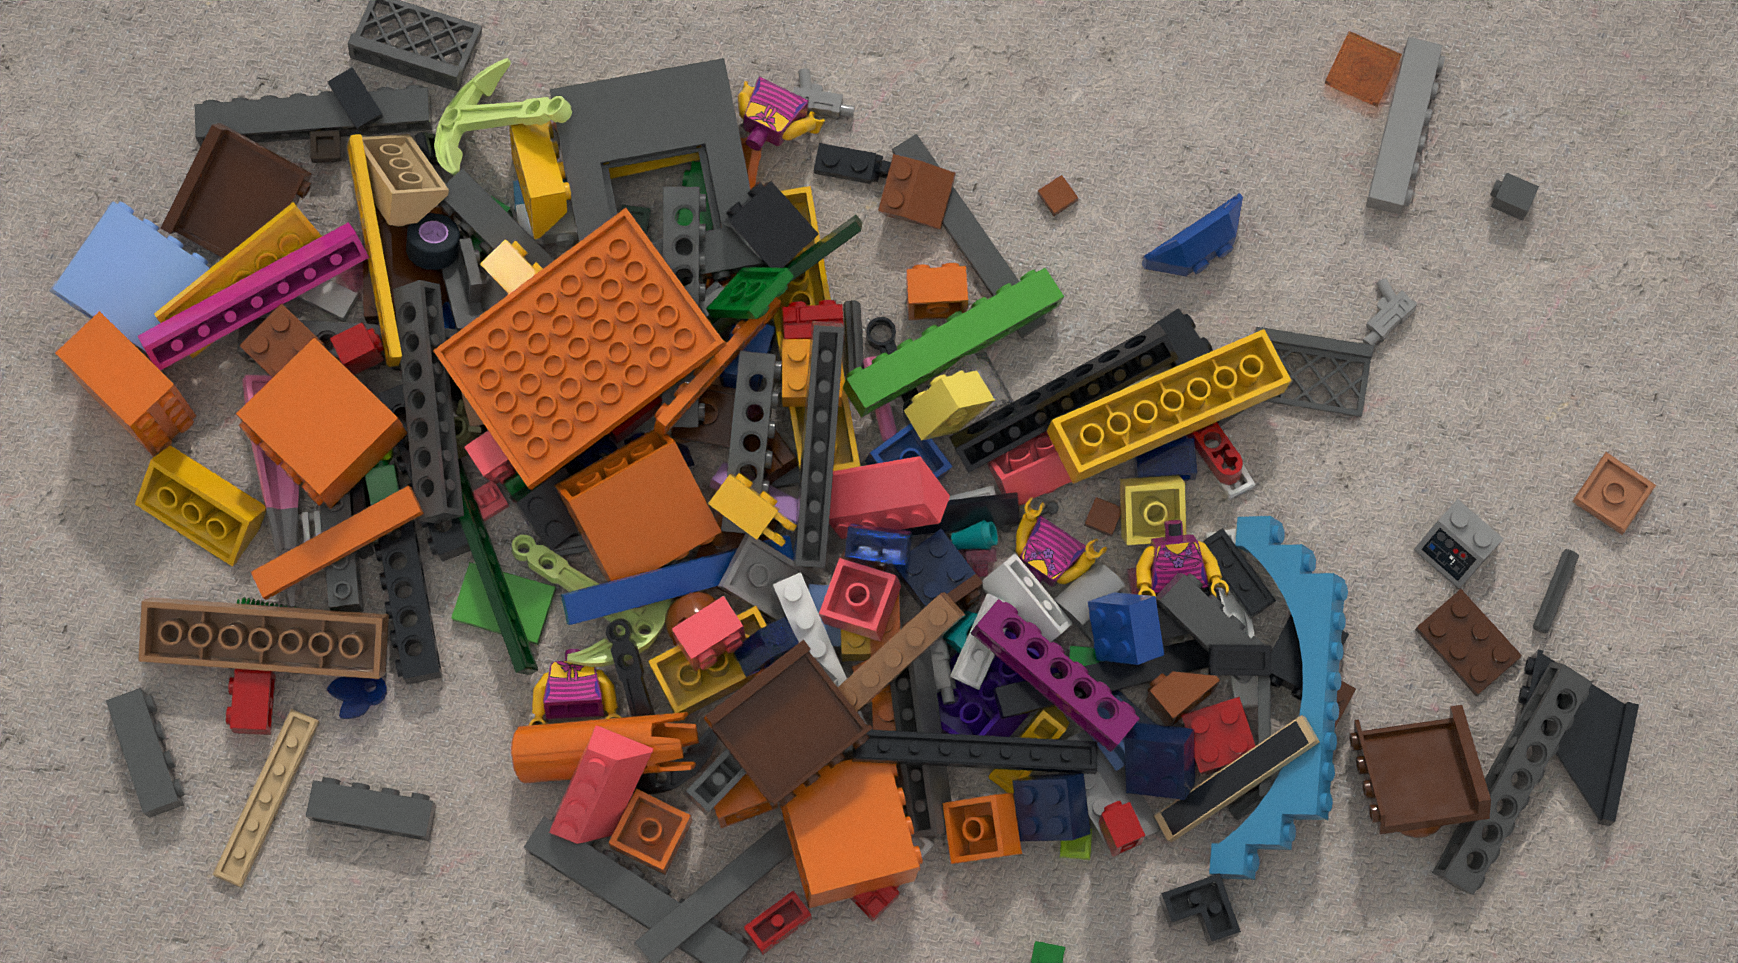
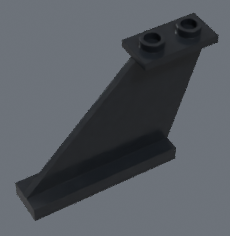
M1538 649L1532 657L1528 656L1526 660L1524 674L1528 675L1526 686H1521L1518 696V703L1522 704L1520 713L1525 708L1549 663L1555 662L1544 655L1543 650ZM1591 684L1589 695L1586 701L1577 709L1572 726L1563 734L1556 755L1598 818L1597 823L1610 826L1616 820L1639 704L1631 702L1624 704ZM1561 693L1557 696L1556 699L1557 706H1559L1562 701ZM1544 720V722L1542 723V732H1544L1547 728L1546 720Z

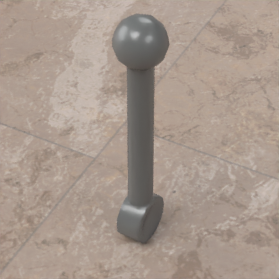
M1056 502L1048 503L1040 515L1042 516L1047 513L1056 514L1059 508ZM1020 523L1001 525L1000 529L1003 532H1009L1012 527Z

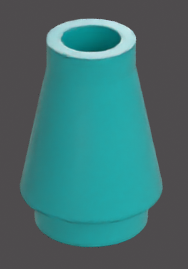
M983 520L959 532L952 533L951 540L957 550H990L992 546L998 544V533L993 522Z

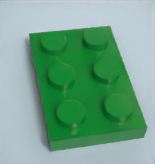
M743 267L706 310L713 318H761L769 310L768 305L787 290V284L794 276L787 268Z

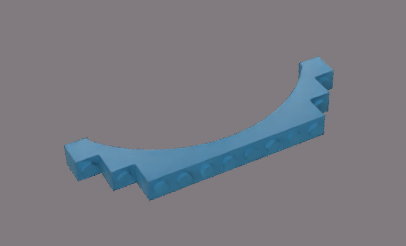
M1272 516L1238 517L1235 546L1246 553H1251L1259 560L1272 576L1286 600L1296 627L1302 658L1303 691L1299 716L1303 715L1307 718L1320 743L1281 769L1260 804L1234 832L1219 844L1211 843L1209 874L1216 875L1220 873L1221 879L1255 880L1256 871L1260 865L1259 855L1257 854L1258 849L1292 850V842L1296 837L1294 820H1328V815L1333 805L1330 787L1331 781H1333L1335 776L1332 760L1333 751L1337 747V737L1334 732L1335 720L1339 717L1337 691L1341 687L1339 663L1344 653L1341 635L1346 625L1343 608L1344 601L1348 596V588L1345 580L1335 573L1312 574L1316 568L1314 551L1303 544L1281 545L1285 538L1283 523Z

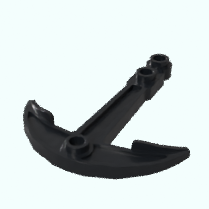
M615 619L607 626L606 636L613 643L611 653L618 678L623 682L631 717L655 715L643 678L644 668L636 642L631 639L632 626L625 619ZM617 625L625 628V635L617 634ZM626 654L633 657V664L625 663L624 656ZM709 727L699 738V743L690 745L687 748V752L683 753V758L672 760L673 762H695L696 766L694 769L665 772L667 779L664 781L657 777V773L642 774L635 790L638 789L647 794H657L677 788L699 772L712 755L718 737Z

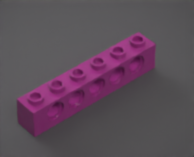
M998 599L970 632L971 635L1023 679L1027 680L1108 751L1111 752L1140 719L1135 714L1136 712L1131 705L1124 701L1120 702L1112 695L1111 689L1106 684L1100 681L1097 682L1089 676L1088 670L1081 663L1073 662L1065 655V651L1060 645L1055 642H1049L1043 637L1041 630L1035 624L1024 621L1018 615L1016 608L1010 603H1003ZM1003 629H1012L1016 634V639L1007 638L1004 635ZM1027 648L1035 649L1039 653V659L1031 658L1027 654ZM1050 668L1059 669L1062 672L1063 679L1054 678ZM1074 688L1083 689L1086 693V699L1078 698L1074 693ZM1097 708H1105L1109 712L1110 718L1104 719L1100 717Z

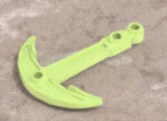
M508 58L498 61L472 78L459 90L446 107L436 130L434 148L437 161L450 175L455 176L460 171V163L463 157V153L458 148L464 132L522 123L525 125H543L550 120L564 123L572 115L571 105L562 96H556L552 99L542 97L526 99L523 102L477 105L483 94L487 97L492 95L498 82L511 65V61Z
M519 535L512 541V554L517 560L527 561L530 569L551 583L559 584L568 592L599 585L594 580L569 566L567 560L546 546L536 545L535 540L531 536ZM526 548L529 552L520 553L519 549ZM550 564L553 568L544 569L543 565ZM671 598L644 605L641 608H633L603 617L610 622L619 618L627 620L632 626L631 639L636 642L640 654L648 649L663 631L665 614L671 604ZM617 625L622 630L618 635H625V628ZM641 629H647L650 633L643 635L640 634L639 631ZM605 638L589 648L567 654V662L590 667L614 664L611 653L613 643ZM626 654L624 656V661H628L633 657L629 654Z

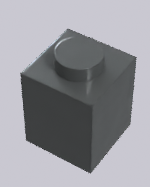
M1506 173L1503 180H1496L1490 193V196L1494 197L1491 207L1523 221L1539 186Z

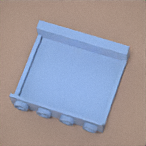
M113 201L107 206L105 213L49 291L90 319L100 311L149 358L138 335L160 324L154 313L210 268L206 266L208 261L195 252L190 255L182 249L184 245L179 240L170 235L167 238L157 232L159 227L145 218L141 221L132 215L134 210L121 201L116 204Z

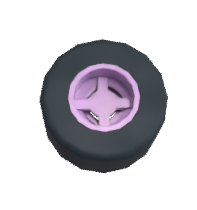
M428 213L418 223H411L407 228L406 253L409 259L416 266L426 270H439L454 263L458 255L460 231L457 224L449 217L436 213Z

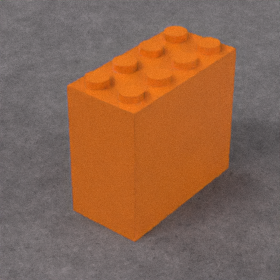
M100 311L55 352L78 383L153 457L170 446L172 439L179 432L184 433L194 423L193 419L196 417V414L177 387Z
M315 338L236 413L242 421L238 426L245 432L244 434L256 446L259 445L277 466L282 462L280 467L296 485L299 486L303 482L304 484L301 487L318 506L324 503L329 509L408 434L399 418Z
M654 429L554 485L600 572L608 582L663 568L665 564L672 560H680L686 557L689 551L698 545H706L712 542L715 536L722 532L676 442L667 433L662 437Z
M852 759L839 762L833 768L826 765L818 771L821 775L819 779L807 788L802 783L793 790L797 796L783 807L780 805L808 909L852 898L855 895L888 886L895 887L915 881L923 860L919 846H913L911 835L914 834L912 820L910 816L905 817L903 806L906 805L903 789L902 787H896L895 777L898 776L896 764L852 762Z

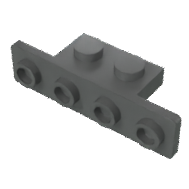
M460 235L456 260L448 267L441 269L457 332L483 314L481 294L482 290H486L485 273L480 272L478 268L480 267L478 249L474 250L471 238L464 239L463 235Z

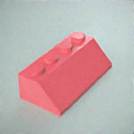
M1047 431L987 463L1001 494L1017 492L1019 506L1026 504L1031 497L1034 499L1040 495L1051 493L1057 488L1072 482Z
M920 456L833 471L829 524L841 539L850 538L852 532L864 536L939 524L950 495Z
M596 725L557 809L549 833L576 844L612 836L652 754L653 748Z

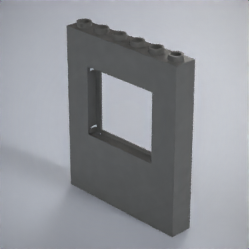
M724 58L550 89L551 99L556 96H562L571 105L572 115L566 122L555 123L566 180L570 186L571 205L579 242L617 214L609 168L698 152L714 230L706 231V242H700V254H706V271L700 272V284H702L701 280L713 278L714 282L728 280L732 274H737L743 267H763L765 265L730 226L726 227L723 223L728 218L726 212L739 201L742 205L750 198L747 194L750 190V184ZM663 239L651 241L663 257ZM682 239L676 245V251L681 256H687L693 250V244L688 239ZM681 269L676 275L684 286L689 285L693 280V274L688 269Z

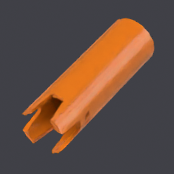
M688 712L519 726L513 734L511 742L513 769L517 778L523 783L571 780L592 732L597 725L653 748L642 774L692 770L696 766L695 762H673L672 760L683 758L682 747L699 743L696 724L668 723L684 720L685 717H688Z

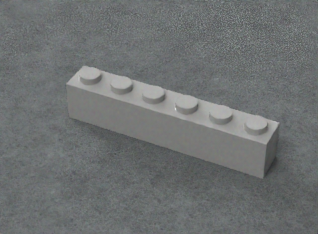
M1408 37L1366 207L1400 215L1403 206L1408 207L1410 204L1413 190L1408 189L1410 179L1415 180L1418 172L1419 163L1414 161L1416 153H1422L1426 136L1421 135L1423 125L1428 126L1432 109H1428L1429 99L1435 100L1439 83L1434 82L1436 72L1441 73L1445 56L1440 55L1443 45Z

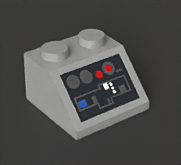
M1457 499L1418 543L1414 551L1455 587L1460 589L1504 538Z

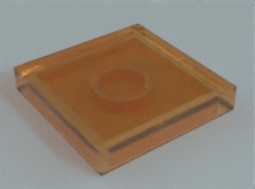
M1349 31L1324 84L1378 107L1402 54Z

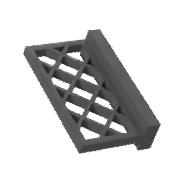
M370 0L355 34H351L347 43L349 56L364 63L458 92L462 84L463 73L482 32V26L401 0ZM377 3L389 6L392 12L377 18L374 9ZM412 13L417 16L419 21L404 26L399 16ZM396 19L400 28L385 33L381 24ZM435 21L444 24L445 30L432 35L427 27L428 24ZM377 26L381 36L374 39L362 37L365 30ZM423 27L427 37L412 42L408 32ZM461 30L473 32L470 39L458 43L454 33ZM404 34L408 42L407 45L400 48L391 45L390 39ZM449 35L454 45L440 51L435 41ZM431 43L436 52L423 56L419 55L416 48ZM458 51L461 57L459 65L455 66L446 63L444 57Z
M1255 328L1254 333L1265 329L1280 360L1289 373V377L1294 380L1302 391L1294 399L1285 398L1282 393L1279 394V397L1275 396L1264 402L1362 417L1374 345L1270 328ZM1277 350L1286 351L1287 353L1281 356ZM1291 353H1299L1307 363L1295 373L1292 372L1284 361V358ZM1307 355L1317 357L1310 361ZM1322 357L1329 358L1336 367L1335 370L1324 378L1313 365ZM1336 360H1342L1346 362L1342 365H1339ZM1350 362L1363 364L1362 376L1352 383L1342 368ZM1310 367L1319 381L1306 390L1296 375ZM1339 371L1348 386L1335 395L1325 380ZM1361 381L1360 390L1358 391L1354 385ZM1321 383L1332 397L1323 404L1315 403L1308 394ZM1351 388L1358 397L1357 409L1345 408L1337 397ZM1305 395L1309 402L1301 401L1299 399ZM1334 400L1338 406L1328 404Z

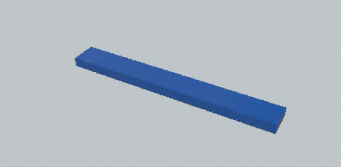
M783 536L786 542L782 547L771 539L762 541L793 560L794 554L790 536ZM738 548L561 594L566 622L568 625H573L716 587L719 585Z

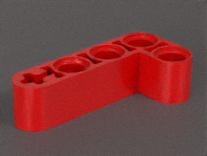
M1217 422L1186 435L1220 483L1232 485L1240 479L1243 467L1241 455ZM1215 440L1220 445L1216 448H1209L1205 445V442ZM1224 462L1228 467L1234 466V470L1231 471L1230 468L1223 469Z

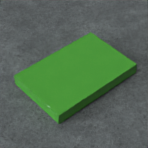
M469 562L451 619L501 634L475 563ZM503 572L528 642L538 645L556 587Z

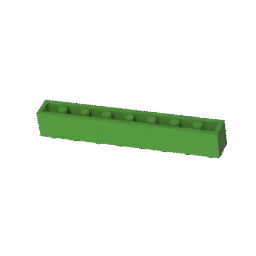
M1043 268L1038 272L1034 269L1027 272L1020 278V282L1013 286L1010 283L1002 286L995 292L996 295L988 300L986 297L980 298L971 305L972 309L965 313L961 311L955 312L946 319L947 323L940 327L932 325L922 332V337L914 341L911 338L907 339L897 346V351L889 355L886 352L882 353L871 361L872 365L864 369L860 366L850 371L846 375L847 378L843 390L861 418L1059 307L1064 295L1047 269Z

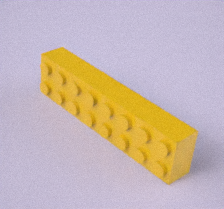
M1265 329L1055 418L1051 421L1047 433L1074 484L1282 394L1292 380Z

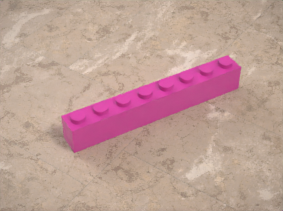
M348 222L138 335V338L151 362L159 370H162L270 312L281 303L284 304L368 259L369 256L358 235Z

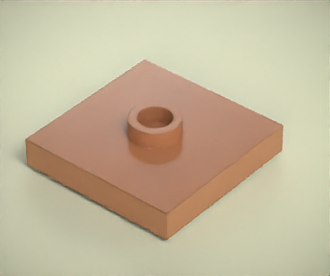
M1605 452L1572 502L1623 535L1656 485Z

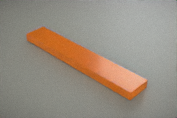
M407 486L251 571V574L262 598L267 600L424 513L412 488Z

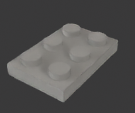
M745 534L718 587L752 608L757 606L760 613L792 631L773 584L800 572L807 588L809 584L819 585L822 578L803 566H795L794 561L761 540H756L751 535Z

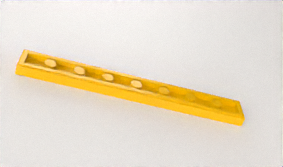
M351 135L347 151L365 249L369 256L367 260L385 359L388 367L399 366L402 353L362 135Z

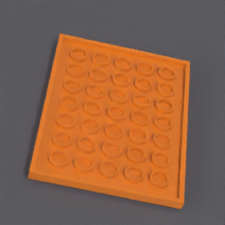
M625 208L433 351L526 486L532 490L727 345L634 217Z

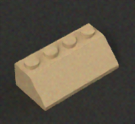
M410 134L362 137L373 200L389 225L405 226L406 224L418 223L448 196L449 189Z

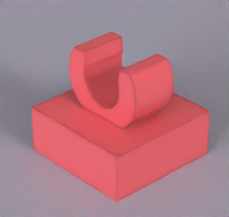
M492 481L473 491L474 499L478 504L484 521L509 507L498 486Z

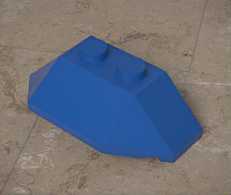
M1238 193L1183 231L1145 254L1142 266L1147 270L1187 276L1192 272L1198 274L1209 266V261L1216 256L1220 259L1233 250L1232 246L1237 235L1243 196Z

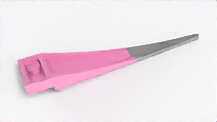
M245 375L242 379L245 404L272 379L271 376ZM251 441L276 556L279 557L296 547L299 486L280 467L282 462L277 466L259 445L256 446ZM295 584L284 590L287 605L291 608L295 605Z

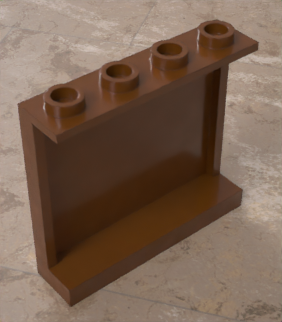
M222 123L213 124L160 229L169 234L176 232L224 258L291 203L294 202L297 206L300 198L304 199L312 186V183L309 182L312 173Z
M804 639L703 718L772 807L777 803L782 807L797 796L793 790L802 783L806 788L821 777L818 773L821 768L827 764L830 768H833L845 758L842 753L851 745L856 750L870 739L866 733L872 729L871 725H866L809 652L811 648Z
M1462 705L1450 706V717L1448 719L1364 731L1361 729L1359 719L1354 720V733L1349 734L1350 746L1352 751H1357L1358 757H1356L1357 772L1359 775H1364L1365 780L1362 781L1364 797L1371 800V805H1369L1370 819L1372 823H1377L1380 835L1490 819L1491 798Z

